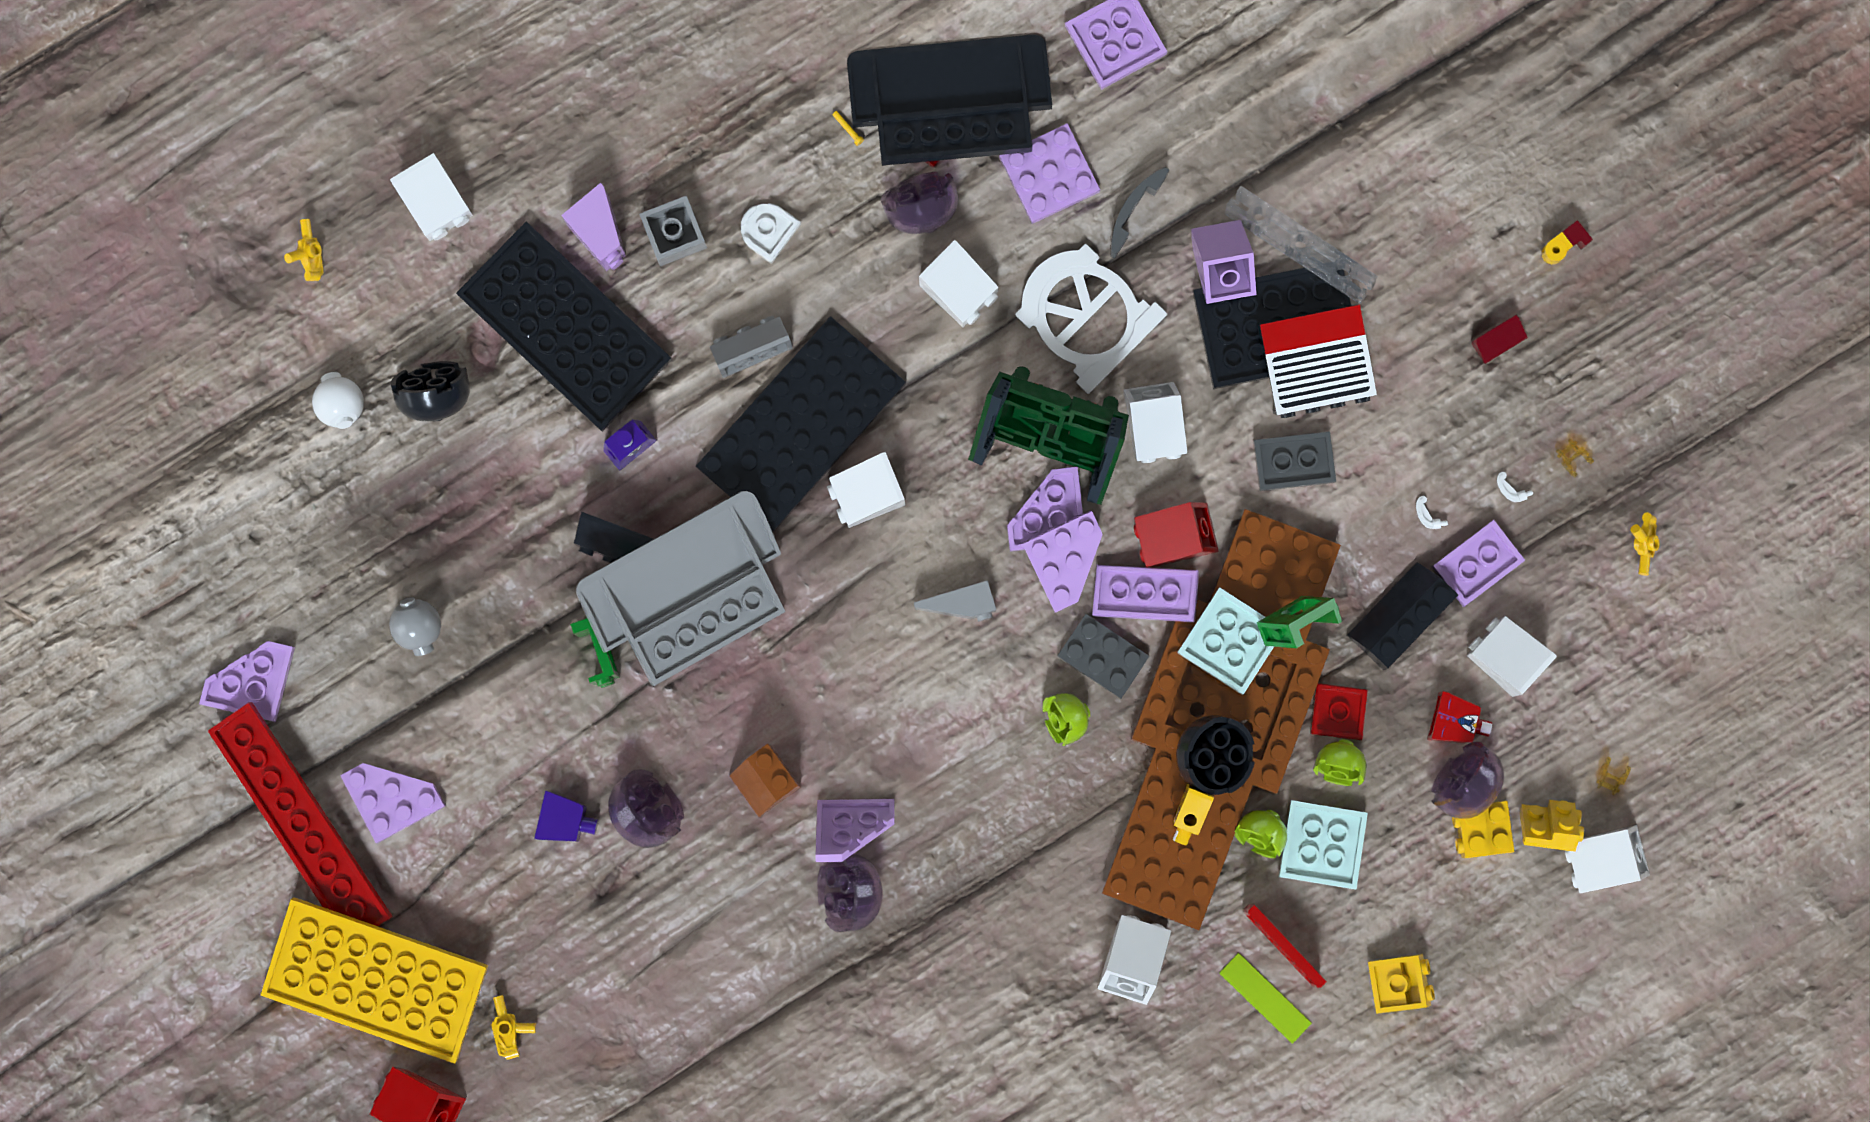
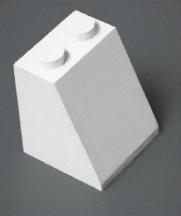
M434 153L390 179L429 241L433 239L436 241L445 237L448 230L455 226L458 228L465 225L469 218L473 216Z
M955 240L919 276V286L962 327L967 323L972 325L981 315L979 311L985 305L987 307L991 306L998 298L996 295L998 286Z
M1174 382L1124 389L1133 452L1136 460L1142 463H1151L1156 461V458L1177 459L1182 454H1187L1181 395Z
M886 452L829 478L831 485L827 486L831 499L838 500L840 508L836 511L841 523L847 522L849 528L905 506L904 496Z
M1506 616L1499 620L1494 618L1485 628L1489 632L1482 639L1478 636L1468 648L1471 651L1467 655L1512 697L1522 695L1557 657L1551 650Z
M1637 825L1584 837L1582 842H1578L1576 852L1565 850L1567 861L1569 863L1572 862L1574 873L1571 875L1574 887L1579 889V893L1641 881L1650 876Z
M1121 915L1097 989L1147 1005L1157 986L1171 930L1165 929L1164 926L1157 923L1149 924L1143 922L1138 917L1132 915Z

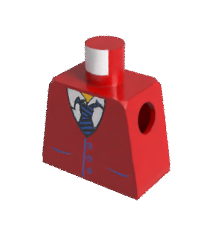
M1441 691L1438 693L1427 740L1473 743L1475 734L1489 737L1492 722L1479 719L1481 707L1448 692Z

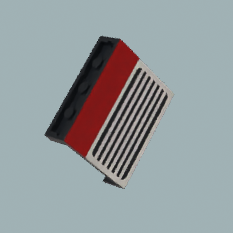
M1351 305L1256 325L1258 335L1262 337L1275 405V410H1272L1273 414L1280 415L1281 418L1296 416L1295 411L1305 409L1306 414L1321 411L1320 406L1330 404L1331 409L1346 406L1345 401L1355 399V404L1370 401V396L1377 395L1360 305Z

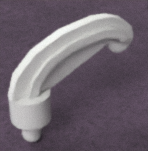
M1499 473L1497 484L1501 493L1508 500L1521 502L1527 500L1528 496L1533 495L1531 490L1516 492L1504 480L1507 476L1506 473Z
M1425 496L1418 498L1416 502L1417 515L1426 528L1441 529V526L1448 525V521L1432 519L1424 505L1427 498Z

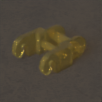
M1569 439V445L1563 450L1557 449L1556 452L1558 454L1557 457L1563 460L1561 464L1575 478L1578 474L1573 471V467L1570 465L1571 461L1579 455H1582L1590 464L1594 460L1589 458V453L1583 446L1579 448L1577 441ZM1573 448L1576 453L1568 459L1565 454Z
M1607 756L1606 762L1602 765L1598 774L1601 778L1600 780L1597 779L1596 783H1598V789L1603 786L1611 790L1614 796L1620 792L1619 786L1625 784L1631 767L1627 766L1625 773L1618 778L1608 773L1607 768L1611 758ZM1606 776L1616 780L1615 786L1605 782Z

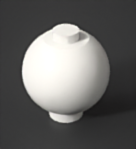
M327 373L321 377L322 383L317 386L312 397L314 413L321 422L328 426L339 429L348 428L360 417L363 411V394L353 381L341 377L340 373Z

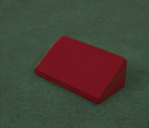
M1516 314L1478 337L1471 344L1483 363L1486 364L1528 337Z

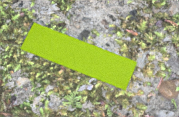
M1239 953L1219 973L1292 1044L1312 1024Z

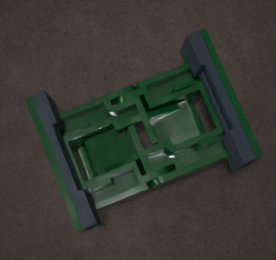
M1023 366L1017 367L1012 375L999 371L987 393L968 460L982 466L995 439L1030 452L1037 450L1044 457L1091 471L1092 475L1087 501L1102 505L1125 440L1129 418L1128 414L1118 411V400L1113 396H1106L1102 406L1075 396L1071 399L1064 392L1045 387L1042 384L1029 382L1030 370Z

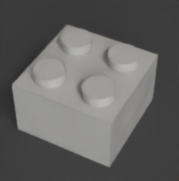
M687 195L639 214L660 267L707 249Z

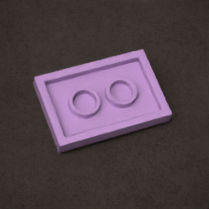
M1493 520L1433 565L1432 568L1458 594L1456 599L1465 607L1523 563L1525 559Z

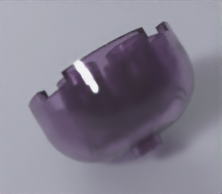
M937 171L923 173L901 181L900 184L902 186L892 193L887 190L881 197V204L890 224L897 230L907 234L931 233L937 230L953 217L959 202L958 191L952 175L947 173L945 176H939ZM920 183L922 190L918 193L915 184Z
M1481 742L1465 745L1463 747L1464 752L1455 760L1450 758L1433 783L1431 791L1435 795L1431 802L1451 817L1469 819L1480 815L1495 802L1502 790L1504 783L1502 762L1493 751Z
M642 769L631 771L613 787L609 796L608 813L616 831L633 845L643 848L658 847L665 844L681 831L680 825L681 820L684 818V813L678 797L668 783L662 787L659 781L653 778V773ZM666 794L670 799L671 807L667 804H662L654 810L652 807L664 799Z
M854 853L842 862H827L826 866L820 867L817 879L819 906L825 905V913L828 917L825 919L826 924L835 932L856 931L871 924L880 911L883 899L882 882L875 866L867 858ZM826 885L830 888L840 887L841 892H830L825 895Z

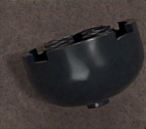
M452 361L421 364L422 368L410 373L407 370H403L391 380L390 384L396 406L405 416L417 421L435 422L454 415L463 408L470 394V383L466 367L460 368L457 362ZM432 369H438L435 371L436 378L432 377Z
M1210 715L1197 719L1184 730L1178 741L1176 749L1178 769L1184 780L1201 792L1210 795L1232 793L1247 781L1254 768L1255 762L1252 760L1253 745L1255 743L1253 737L1243 724L1231 718Z

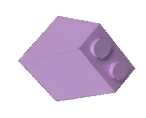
M600 183L561 216L570 230L607 272L610 268L614 270L624 261L623 257L626 255L610 198L604 186Z
M1241 220L1191 229L1193 253L1206 304L1256 295L1254 253Z

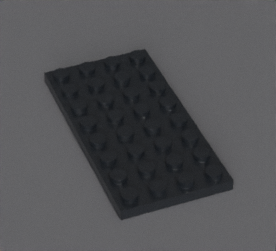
M527 221L456 293L601 432L672 361V358Z
M830 316L701 459L696 468L729 497L742 491L754 494L773 533L906 385V381Z

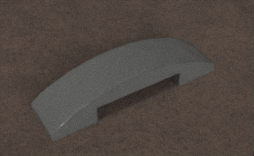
M1166 167L1156 171L1141 182L1124 203L1117 217L1111 239L1110 257L1113 259L1116 258L1129 236V232L1122 228L1145 192L1153 196L1156 195L1168 176L1169 169Z

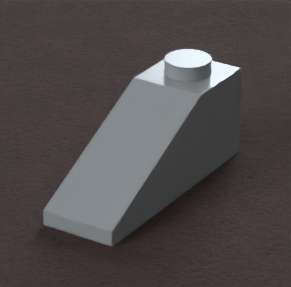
M988 580L914 602L915 610L967 619L977 618L978 622L992 618V613L996 612Z

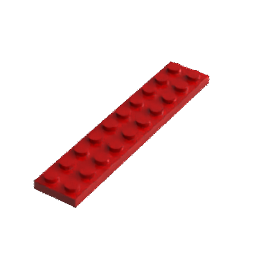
M248 702L209 729L208 733L322 907L375 926H380L393 916L253 702Z

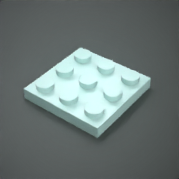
M1219 588L1177 653L1243 695L1274 647L1264 645L1256 623L1265 618V616Z
M1290 800L1286 824L1287 842L1282 851L1279 877L1356 890L1368 813Z

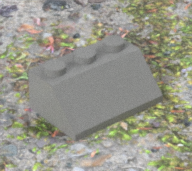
M767 317L760 321L761 325L754 328L746 326L739 329L737 335L733 337L723 336L713 341L714 345L709 347L723 378L793 349L780 317Z

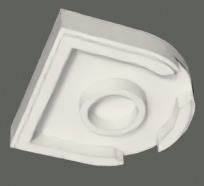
M760 204L751 207L744 214L741 221V234L744 242L750 249L772 264L799 228L801 222L775 204Z

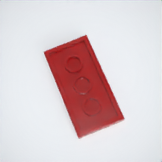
M1248 904L1243 909V913L1313 987L1321 988L1327 982L1254 904Z

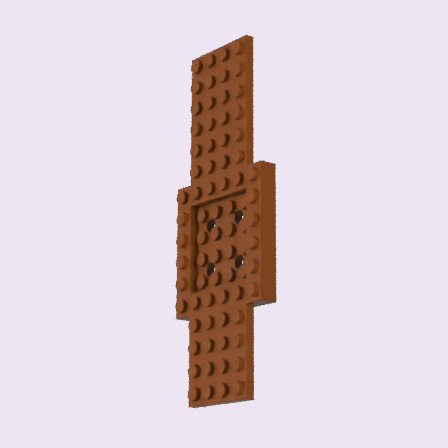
M1244 509L1211 600L1217 590L1221 588L1267 617L1301 596L1322 597L1341 545ZM1197 600L1195 622H1174L1131 740L1154 748L1155 751L1102 891L1104 895L1196 930H1200L1235 835L1234 831L1239 824L1252 786L1272 794L1278 793L1330 651L1328 648L1306 641L1312 625L1310 623L1300 629L1304 642L1302 646L1298 648L1274 647L1257 673L1268 675L1270 680L1268 686L1259 687L1256 684L1255 676L1245 693L1241 695L1177 653L1208 606V603ZM1300 610L1293 615H1298L1302 613L1303 610ZM1197 702L1204 707V713L1201 717L1191 715L1190 706L1192 703ZM1210 715L1224 716L1238 722L1248 721L1252 726L1250 734L1255 743L1253 745L1252 760L1255 764L1251 775L1236 791L1214 795L1213 802L1199 835L1192 833L1187 845L1174 841L1173 837L1177 827L1174 826L1173 820L1188 784L1182 777L1176 761V749L1182 733L1197 719ZM1188 814L1185 819L1192 821L1195 815Z

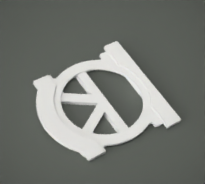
M1084 244L1080 250L1066 251L1048 258L1034 270L1026 283L1022 297V308L1016 313V317L1028 328L1036 326L1042 340L1056 355L1076 365V368L1073 370L1079 377L1076 383L1087 394H1090L1167 316V313L1156 302L1151 306L1144 300L1138 303L1123 279L1113 271L1097 264L1099 256L1087 244ZM1085 274L1099 277L1108 282V286L1092 302L1090 301L1085 284ZM1072 276L1082 310L1048 302L1047 298L1050 291L1059 281ZM1118 291L1127 310V327L1121 340L1110 350L1099 354H1082L1065 347L1064 344ZM1046 313L1074 320L1055 337L1048 326Z

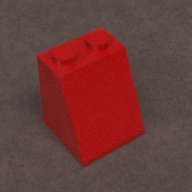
M1188 502L1134 517V533L1140 540V558L1146 567L1162 566L1219 552L1207 503Z
M392 1066L390 1072L385 1077V1083L379 1095L373 1102L370 1115L382 1122H455L466 1098L407 1069Z

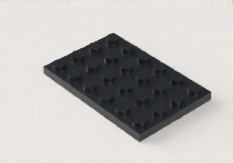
M1342 260L1255 277L1256 295L1206 304L1203 289L1193 290V298L1213 389L1269 378L1262 337L1258 335L1257 324L1351 306Z

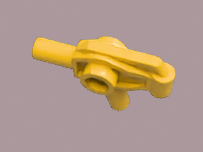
M310 219L300 220L302 239L297 241V250L285 254L284 259L287 263L301 260L305 269V280L319 281L324 273L321 256L322 249L317 238L312 237Z
M1649 512L1642 515V527L1635 524L1630 528L1631 533L1635 536L1634 548L1638 555H1640L1638 574L1643 576L1649 575L1650 558L1654 557L1655 551L1659 549L1660 545L1659 538L1656 536L1657 518Z
M503 995L493 997L498 1017H495L491 1026L499 1056L506 1057V1060L520 1057L516 1043L517 1033H536V1023H517L515 1015L507 1013Z

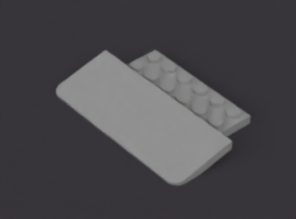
M748 491L739 492L579 581L576 587L577 597L602 651L606 653L628 640L652 686L661 683L785 612L762 566L781 555V552L757 498Z

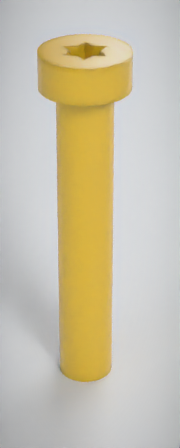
M838 111L832 114L855 140L856 146H859L864 141V138L862 136L859 137Z

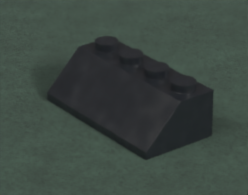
M581 512L574 544L580 547L579 552L592 557L594 553L603 556V561L612 563L654 539Z
M1416 562L1347 636L1381 669L1386 670L1453 602L1458 594L1441 577Z

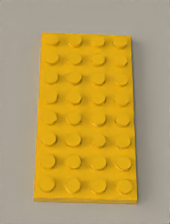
M293 897L287 909L261 996L455 1064L458 1061L489 965Z

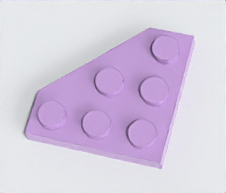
M1078 467L1052 469L1041 485L1030 496L1007 525L1010 552L1025 550L1023 542L1083 514Z
M1091 510L1022 543L1055 613L1079 601L1102 538V531Z
M270 641L265 642L248 655H244L217 674H213L205 679L199 704L235 712L248 702H253L263 719L276 722L295 647Z
M365 763L340 775L375 843H380L446 807L437 788L430 782Z
M894 799L817 800L816 862H842L895 824Z

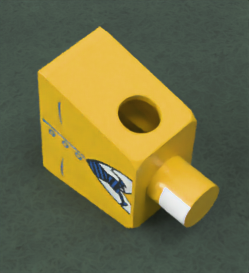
M1187 784L1173 820L1174 826L1177 827L1173 837L1174 841L1187 845L1192 833L1199 835L1213 802L1214 795L1201 792ZM1188 814L1195 815L1192 821L1186 820L1185 817Z

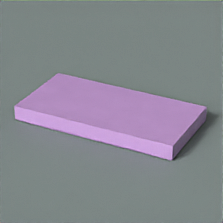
M1097 565L1092 615L1096 617L1195 622L1199 571Z

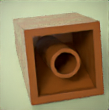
M766 744L749 756L730 775L758 817L764 815L801 788L769 744Z

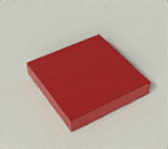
M1318 683L1314 695L1310 734L1362 741L1368 689Z

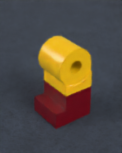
M1577 220L1545 245L1541 252L1542 258L1548 264H1557L1575 245L1582 250L1593 239Z

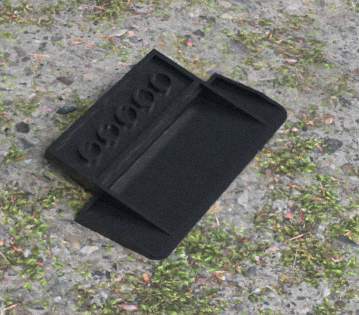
M1039 35L860 50L851 53L847 58L853 128L878 126L882 166L1032 152L1029 112L1052 110L1046 42Z

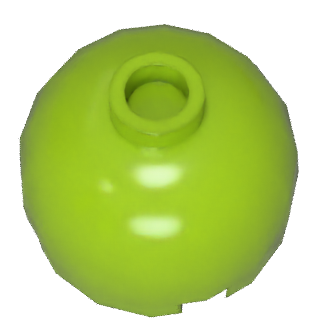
M1068 693L1055 694L1045 698L1042 710L1043 713L1046 711L1048 713L1049 720H1045V724L1054 741L1058 744L1063 742L1062 746H1066L1079 740L1088 728V718L1090 717L1088 706L1073 694Z
M1341 739L1339 742L1325 745L1320 750L1313 770L1317 776L1319 772L1324 774L1323 780L1330 783L1352 786L1353 781H1359L1358 785H1361L1365 779L1367 763L1364 754L1354 746L1353 742Z
M1269 809L1266 811L1257 810L1249 812L1242 818L1234 831L1235 837L1242 845L1248 842L1255 846L1251 851L1268 858H1276L1277 854L1280 856L1287 842V829L1282 820H1280V815Z

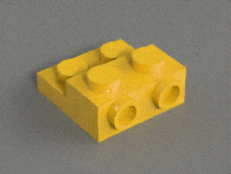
M1549 800L1548 807L1522 804L1520 820L1523 844L1576 852L1578 842H1582L1584 837V827L1579 826L1582 817L1581 810L1576 809L1575 803L1564 800Z
M1508 801L1455 807V812L1452 813V823L1454 828H1458L1459 838L1455 839L1457 853L1461 854V858L1514 852Z
M1423 954L1368 962L1376 1014L1431 1006V1001L1435 999L1433 986L1428 985L1426 975L1430 974V963L1428 959L1423 958Z

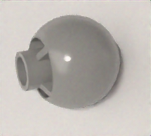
M414 597L403 599L390 617V633L398 645L405 649L413 650L415 656L428 654L434 650L432 643L437 640L441 631L440 615L435 607L426 601L415 600Z

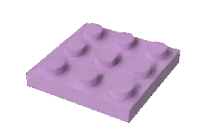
M1107 0L1065 23L1068 33L1101 90L1167 55L1166 48L1138 0Z
M1068 124L1033 139L1032 152L999 156L1032 224L1100 192V188Z

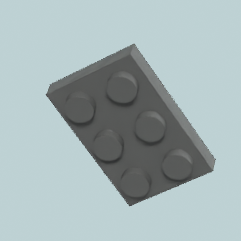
M1330 432L1253 441L1259 491L1336 482Z
M1085 614L1057 657L1122 699L1150 656Z

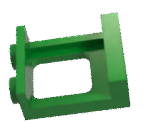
M1301 596L1256 623L1265 646L1298 648L1304 644L1300 633L1301 628L1312 622L1339 624L1342 622L1339 613V606L1334 598ZM1300 610H1303L1302 613H1300V614H1298V615H1293V614H1295L1296 612H1298V611H1300Z
M588 618L570 624L573 634L583 637L590 634L603 672L589 677V682L601 688L615 684L614 679L620 678L612 651L609 650L606 653L602 651Z

